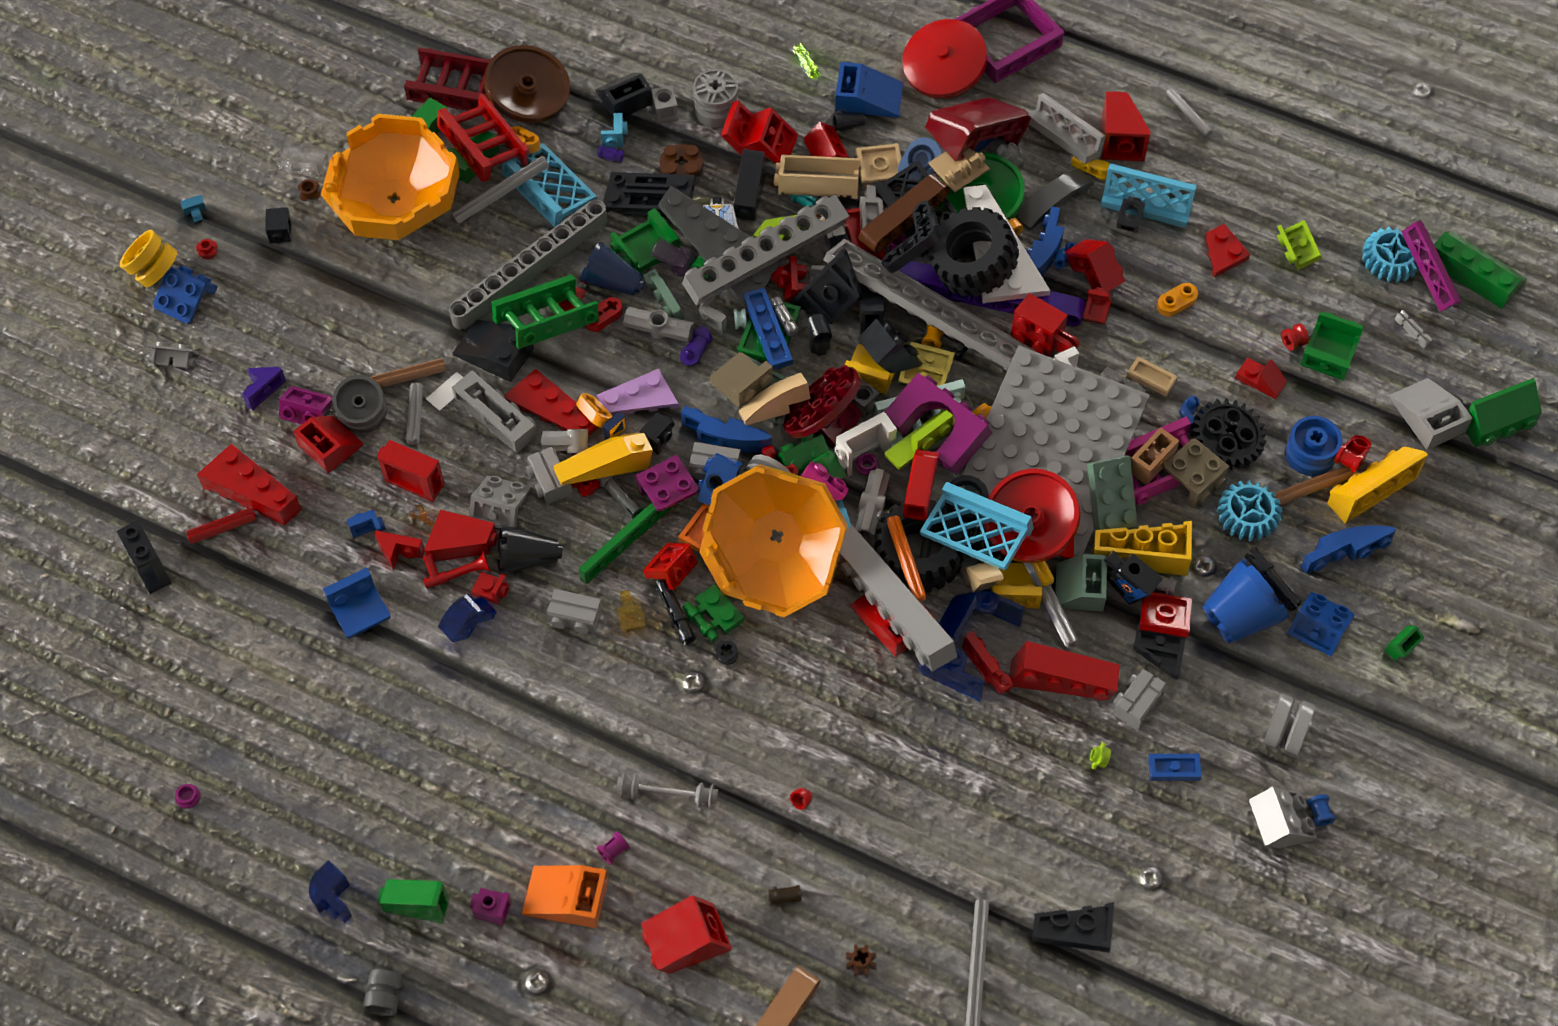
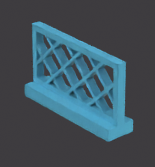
M543 143L540 145L541 148L538 152L528 155L527 163L530 164L538 159L535 156L543 152L547 156L549 166L558 167L561 172H550L547 168L536 175L544 177L543 182L534 181L531 178L516 189L553 227H556L562 222L563 218L578 211L588 202L597 200V196ZM517 157L502 163L501 174L505 178L522 169L518 165L521 162ZM547 177L559 179V184L547 183L546 179ZM562 179L572 181L574 186L561 185ZM544 190H557V195L547 194ZM560 191L573 192L572 197L559 196ZM575 193L585 194L587 197L585 199L575 198ZM558 202L570 203L571 206L563 210L558 205Z
M1110 163L1101 207L1120 211L1123 198L1137 197L1142 200L1141 202L1145 203L1142 217L1186 228L1197 185ZM1113 173L1121 174L1123 177L1117 178ZM1135 179H1141L1144 183L1139 184ZM1129 182L1132 187L1127 188L1123 183ZM1161 184L1167 188L1160 189L1157 185ZM1150 187L1154 192L1148 193L1145 189ZM1179 190L1188 191L1190 193L1183 195ZM1172 193L1175 198L1170 199L1166 194ZM1133 209L1125 212L1137 216V212Z
M946 482L942 488L943 494L921 528L920 535L1006 571L1026 535L1030 536L1034 529L1032 517ZM945 503L955 506L956 511L942 515L941 509ZM968 513L976 515L977 520L963 524L962 515ZM958 517L961 525L947 529L945 521ZM942 522L944 531L937 533L929 531L933 524ZM989 522L997 524L998 529L987 533L984 532L982 524ZM979 526L982 534L968 538L966 529ZM963 531L964 540L955 542L950 539L949 535ZM1009 531L1019 533L1016 539L1006 542L1003 534ZM1001 535L1003 543L990 547L987 538ZM981 540L985 541L986 549L979 551L972 549L971 543ZM1006 549L1007 555L1002 562L993 558L992 553Z

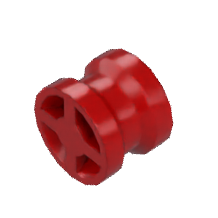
M1301 323L1295 324L1292 329H1284L1281 332L1282 341L1290 351L1297 349L1299 345L1304 346L1309 343V334Z

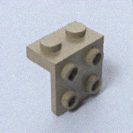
M738 353L714 372L709 379L713 386L738 408H741L773 381V369L767 361L758 366L744 353Z
M1191 439L1164 465V470L1190 491L1187 503L1193 508L1200 503L1205 504L1211 497L1212 492L1215 489L1220 490L1227 482L1226 476L1229 465L1197 439Z

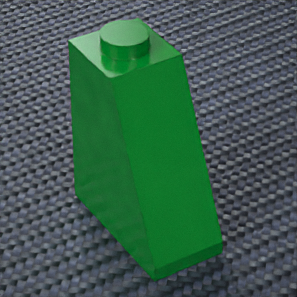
M387 879L385 887H381L378 894V902H380L383 912L440 924L444 922L450 901L444 883L440 881Z

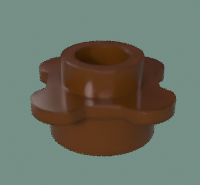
M310 179L302 181L298 185L300 200L307 201L308 199L320 198L321 193L318 191L319 183Z

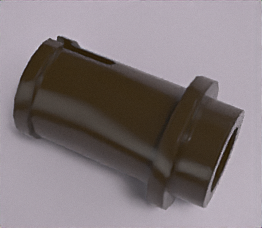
M799 885L778 889L774 886L773 889L768 890L770 905H775L776 907H779V904L802 901Z

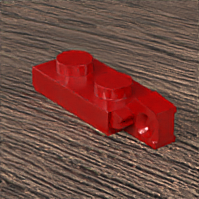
M973 631L966 634L962 648L988 684L991 683L999 695L1011 690L1013 682L1009 675L1003 673L1000 669L997 659L989 654L984 641L977 637Z

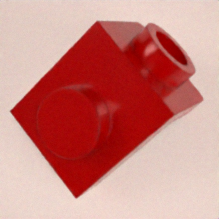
M1098 287L1094 290L1088 289V300L1083 320L1106 325L1112 297L1106 289Z

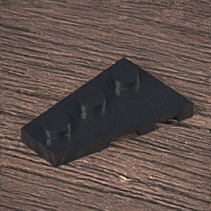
M1114 902L1105 903V906L1092 908V905L1084 906L1080 910L1073 911L1063 909L1036 913L1033 923L1032 942L1110 953Z

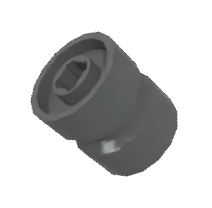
M376 969L370 971L367 986L370 987L371 991L365 994L363 1009L375 1015H395L399 1002L396 994L401 992L403 976L390 970Z

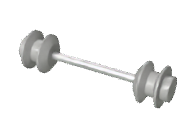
M625 772L623 777H618L617 792H621V798H623L625 793H630L632 799H634L639 794V790L692 796L695 797V803L698 808H700L702 803H707L709 809H711L712 804L716 805L718 800V789H714V784L710 788H704L703 782H701L697 786L696 792L640 785V779L637 774L633 778H628Z

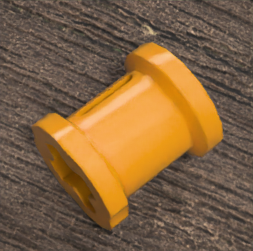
M927 324L926 328L928 331L926 336L922 338L921 344L940 349L942 345L940 341L945 332Z

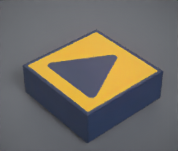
M616 413L603 425L605 439L619 436L627 428L626 419L622 413Z

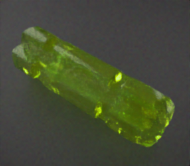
M801 42L795 44L793 52L798 57L804 70L807 71L808 77L811 79L818 77L819 69L814 64L815 62L804 44Z

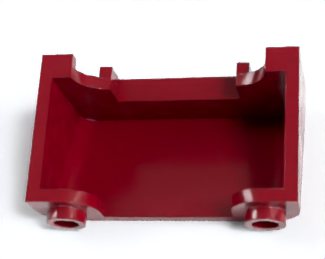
M988 97L935 109L929 114L925 128L956 162L964 159L963 153L967 149L975 150L979 141L1002 136L1006 140L1007 145L1012 142L1018 146L1031 121V116L1022 108Z

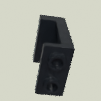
M139 520L117 530V534L149 594L171 584Z

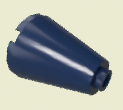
M601 242L597 243L588 259V265L586 268L584 267L580 282L633 296L636 292L640 293L645 284L641 273Z

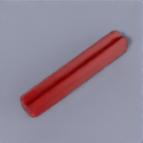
M247 508L187 530L186 535L189 542L193 544L255 521L256 515L252 508Z

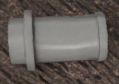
M1161 576L1163 580L1155 589L1164 591L1167 595L1169 593L1174 594L1178 581L1174 580L1172 576L1170 578Z

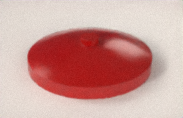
M957 19L937 20L923 26L910 38L903 53V69L909 83L919 93L931 98H951L968 91L980 80L987 65V48L980 32L969 23Z
M1043 469L1017 471L1000 481L988 497L992 501L1032 517L1034 529L1030 536L1026 535L1012 559L1014 561L1038 563L1049 560L1064 551L1078 531L1081 512L1077 496L1068 482L1051 471ZM994 522L984 524L986 533L998 529L997 524ZM1015 531L1003 533L1006 542L1016 539L1019 535ZM1001 535L989 538L994 546L1003 543ZM1006 549L999 550L1004 556L1007 555Z

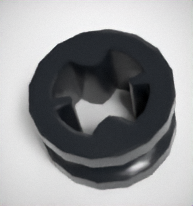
M731 641L720 642L716 647L717 660L723 665H731L738 659L737 646ZM726 649L728 651V649H731V655L728 656L726 654V656H723L722 650Z

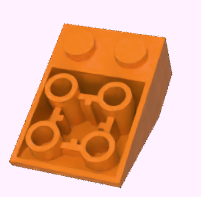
M583 865L534 866L522 915L597 929L609 881L607 870Z

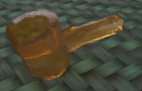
M419 504L414 505L420 510V514L416 516L413 512L409 511V516L412 519L420 518L433 528L435 522L425 514L424 507Z

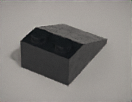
M476 319L452 354L511 382L533 352L534 344L518 349L516 347V329L512 325L496 324L495 322Z

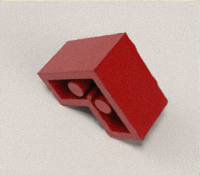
M1085 239L1065 251L1073 272L1085 273L1091 289L1094 290L1098 287L1109 292L1125 282L1123 269L1117 262L1113 246L1108 241Z

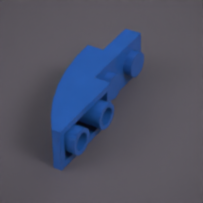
M1052 206L1050 215L1045 214L1043 227L1046 228L1045 232H1041L1039 240H1034L1032 248L1028 247L1026 251L1041 276L1046 273L1054 262L1063 240L1065 227L1057 226L1060 208Z
M685 406L681 411L682 425L697 431V441L704 444L741 449V452H762L763 448L772 445L771 435L763 429H756L745 425L743 420H736L730 417L725 424L719 418L707 416L697 408L692 409Z
M1359 526L1330 533L1319 539L1315 551L1305 555L1301 567L1307 574L1313 570L1318 572L1325 568L1327 563L1333 560L1338 562L1348 556L1351 562L1358 558L1365 559L1374 550L1388 547L1393 542L1392 539L1396 530L1390 526Z

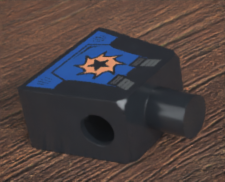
M1112 550L1103 559L1112 568L1107 574V581L1129 605L1150 596L1163 580L1158 573L1134 554H1130L1122 559Z

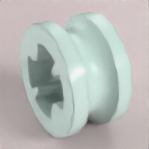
M745 308L741 311L734 309L735 329L739 327L745 329L747 326Z

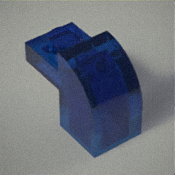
M470 594L459 598L447 609L438 628L452 642H457L469 638L478 623L494 619L497 611L482 596L473 598Z
M328 860L314 873L310 880V899L319 914L325 909L334 920L340 918L344 923L352 917L349 908L338 898L350 884L346 876Z

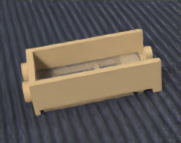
M781 155L780 163H776L774 186H778V195H781L782 192L784 194L813 196L836 195L840 197V195H843V197H846V195H850L852 199H857L860 159Z

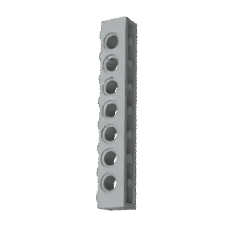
M836 195L829 198L824 196L813 207L806 206L798 211V215L792 218L791 216L785 217L779 222L778 226L765 228L761 231V235L756 238L751 236L745 239L741 246L728 248L723 252V256L717 259L716 257L708 259L701 268L697 269V267L688 270L685 273L686 276L682 284L697 306L843 226L847 222L849 215ZM816 215H822L825 218V220H819L816 217ZM797 225H804L807 230H800ZM779 235H785L788 241L781 240ZM760 245L768 246L770 251L762 250ZM741 255L749 256L751 261L743 260ZM728 265L733 271L727 272L722 266ZM703 276H711L714 281L707 282Z

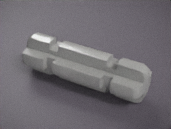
M778 296L772 298L770 303L775 316L781 326L785 328L786 334L788 336L797 334L798 326L792 321L793 318L786 306L782 305L783 301Z
M1402 310L1398 313L1395 321L1400 326L1404 325L1403 329L1414 340L1418 339L1417 343L1422 348L1428 347L1432 343L1433 338L1428 333H1424L1425 330L1413 318L1409 319L1410 315L1406 311Z

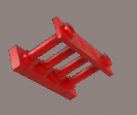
M483 93L479 94L478 107L456 116L451 115L446 108L438 110L437 126L482 183L490 180L491 169L495 165L515 157L523 166L527 165L529 155L527 144L520 140L495 109L492 101L488 100ZM480 115L487 121L467 130L462 129L459 123ZM492 129L499 135L479 144L473 143L470 139ZM503 143L510 149L491 158L485 157L482 154L483 151Z

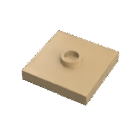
M898 143L856 148V158L860 159L859 172L862 187L873 185L879 180L883 183L898 173V165L902 159Z

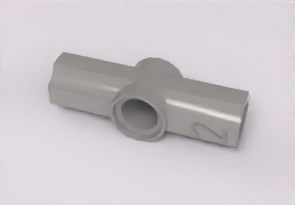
M629 307L625 312L623 321L624 327L648 332L655 339L669 337L689 342L694 329V322L669 317L662 310L649 312Z
M882 469L870 470L865 492H862L859 503V515L855 529L865 540L874 539L879 521L877 513L884 511L885 494L890 474Z

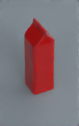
M915 450L904 502L903 516L905 518L927 520L939 453Z

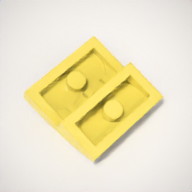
M911 342L910 345L919 352L917 357L923 364L917 368L901 371L898 382L908 385L916 374L920 373L924 377L927 375L932 377L938 383L936 386L946 384L955 353Z

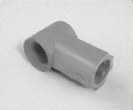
M588 429L543 431L541 446L543 450L552 447L555 451L580 453L588 449Z

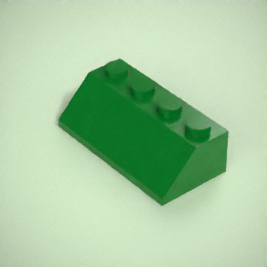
M1453 231L1444 232L1434 243L1448 275L1500 309L1504 308L1527 281L1526 277Z

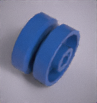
M1307 416L1298 420L1292 427L1285 448L1286 460L1291 468L1307 476H1319L1327 473L1334 466V458L1341 448L1342 435L1340 430L1329 419L1320 416Z

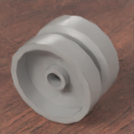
M1281 692L1263 744L1276 748L1279 746L1284 734L1287 736L1284 743V751L1297 756L1303 741L1305 742L1309 733L1315 704L1302 700L1296 712L1293 713L1294 696Z

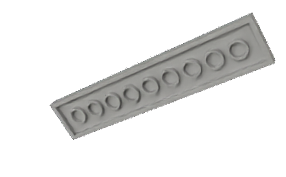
M843 239L828 251L823 261L829 263L845 248L858 281L866 285L869 290L883 295L893 304L900 305L908 313L925 320L928 325L944 331L947 336L956 338L964 343L967 348L983 354L986 359L995 361L1003 366L1006 371L1018 346L1036 352L899 270L895 273H889L882 266V260L846 239Z

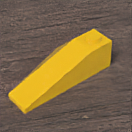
M644 433L613 436L554 465L553 469L561 485L649 469L653 449Z

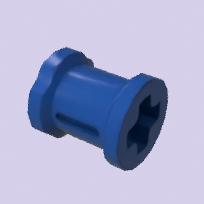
M1327 794L1316 795L1307 800V805L1311 807L1314 816L1313 822L1316 827L1329 825L1336 820L1335 815L1331 813L1328 804L1330 798Z

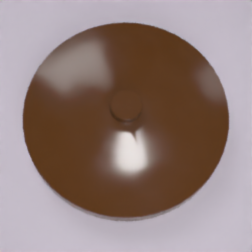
M516 45L501 50L490 60L484 77V87L488 99L492 101L494 107L503 115L519 122L539 123L553 118L564 108L570 92V80L563 64L551 53L535 46Z

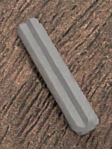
M412 383L410 385L406 441L409 445H417L420 438L423 385L421 383Z

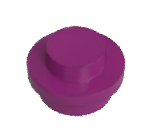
M192 784L181 785L175 793L177 805L184 809L193 808L199 803L201 798L199 789Z

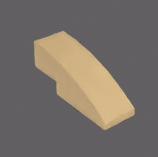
M798 373L764 389L739 410V415L744 424L750 425L790 413L789 405L810 399L808 382L802 373Z
M985 562L961 569L966 587L971 586L972 592L997 586L1004 579L1003 574L997 567Z

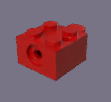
M1028 293L1015 309L1011 337L1032 348L1037 353L1050 357L1055 350L1061 353L1074 346L1077 349L1080 345L1079 340L1075 336L1065 331L1068 315L1033 294Z

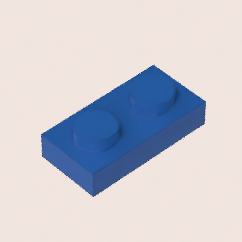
M1149 754L1148 756L1150 781L1201 780L1200 754Z

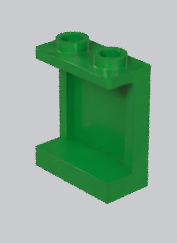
M655 208L647 212L648 220L620 236L615 232L610 234L611 243L609 245L611 250L619 254L623 260L639 273L680 251L679 237Z
M1320 312L1300 366L1344 381L1364 326L1355 321H1348L1337 317L1331 313Z

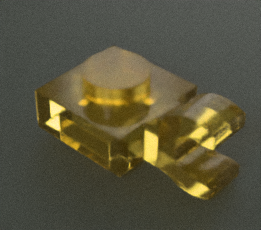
M630 590L620 591L623 607L617 608V614L622 634L645 629L646 624L641 604H633Z

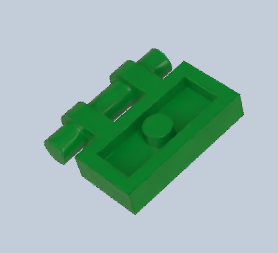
M715 584L695 597L699 606L694 607L689 601L682 606L691 622L694 621L700 628V633L704 637H708L711 642H715L719 638L716 630L720 629L726 635L744 622L742 614ZM707 614L712 621L707 622L702 616Z

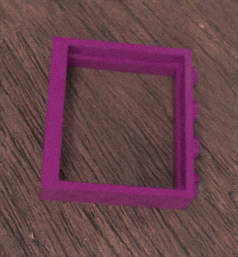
M988 0L956 18L976 27L1016 5L1044 34V36L997 62H994L988 56L984 72L995 84L1063 46L1064 31L1034 0Z

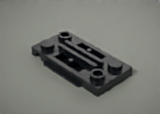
M611 172L603 201L606 206V212L616 210V213H622L624 216L648 217L647 212L655 208L662 217H667L658 207L667 190L672 186L692 199L696 178L695 175Z

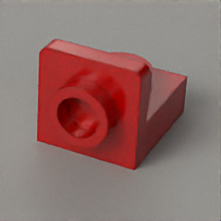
M481 572L471 590L472 596L498 605L501 599L507 596L509 591L507 577L502 573L498 578Z

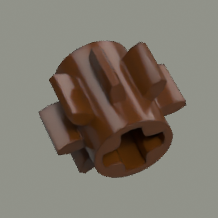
M855 944L853 953L846 952V959L850 961L846 964V970L852 969L855 978L858 974H864L868 978V971L870 969L876 970L877 964L872 962L876 959V952L870 953L867 944L864 948H858ZM861 958L862 961L866 962L865 964H861V962L857 961V959Z

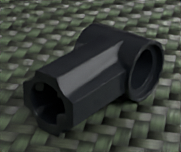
M815 314L807 320L809 327V349L811 353L822 356L826 355L827 350L830 349L832 333L826 315Z

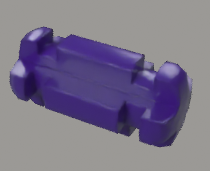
M604 145L599 146L597 152L599 158L604 156L603 159L618 160V163L623 161V150L619 152L616 148L608 146L604 148Z

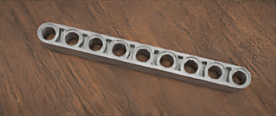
M601 200L588 202L455 300L449 307L452 325L460 330L468 328L476 319L479 320L492 310V301L514 294L607 224L604 202Z

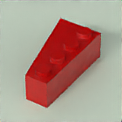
M230 444L197 474L203 489L212 490L218 493L219 496L227 500L236 501L245 508H252L258 511V514L284 526L301 511L298 499L291 491L233 444Z
M1026 641L1011 659L1009 677L1013 682V687L1089 697L1097 700H1109L1118 690L1120 664Z

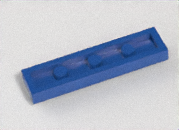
M765 288L743 293L745 305L766 359L772 366V369L775 370L793 365L792 356Z

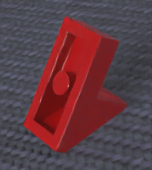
M1247 357L1235 377L1237 380L1275 400L1287 383L1286 378L1272 359L1269 360L1266 366H1263Z
M375 531L374 535L377 544L393 570L395 569L399 554L410 559L414 557L422 559L425 552L422 539Z

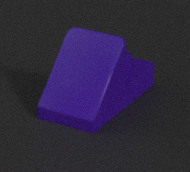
M280 367L247 369L253 384H250L242 393L246 406L253 411L286 382Z

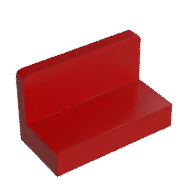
M819 122L803 138L811 156L849 158L835 128L831 125Z

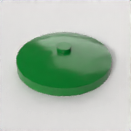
M982 152L985 156L984 163L990 169L964 187L986 185L1008 221L1014 218L1022 207L1025 196L1023 177L1018 168L1008 159L996 154ZM964 187L955 193L950 188V192L946 197L958 213L961 212V209L966 208L963 193ZM941 202L938 206L943 211L944 203Z

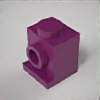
M480 888L478 894H473L470 908L473 909L474 918L504 926L512 900L509 893H500ZM486 901L493 902V903H492L491 905H489V906H486V905H485V902H486Z

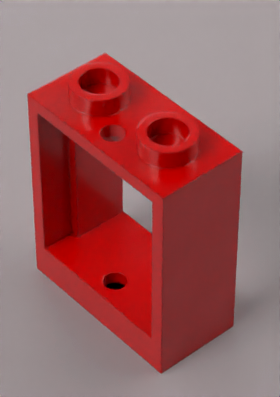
M390 439L379 450L377 458L385 482L434 502L445 485L439 460Z

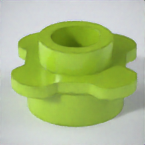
M1102 742L1099 747H1094L1091 751V768L1094 770L1097 766L1105 768L1109 763L1111 750L1106 748V743Z

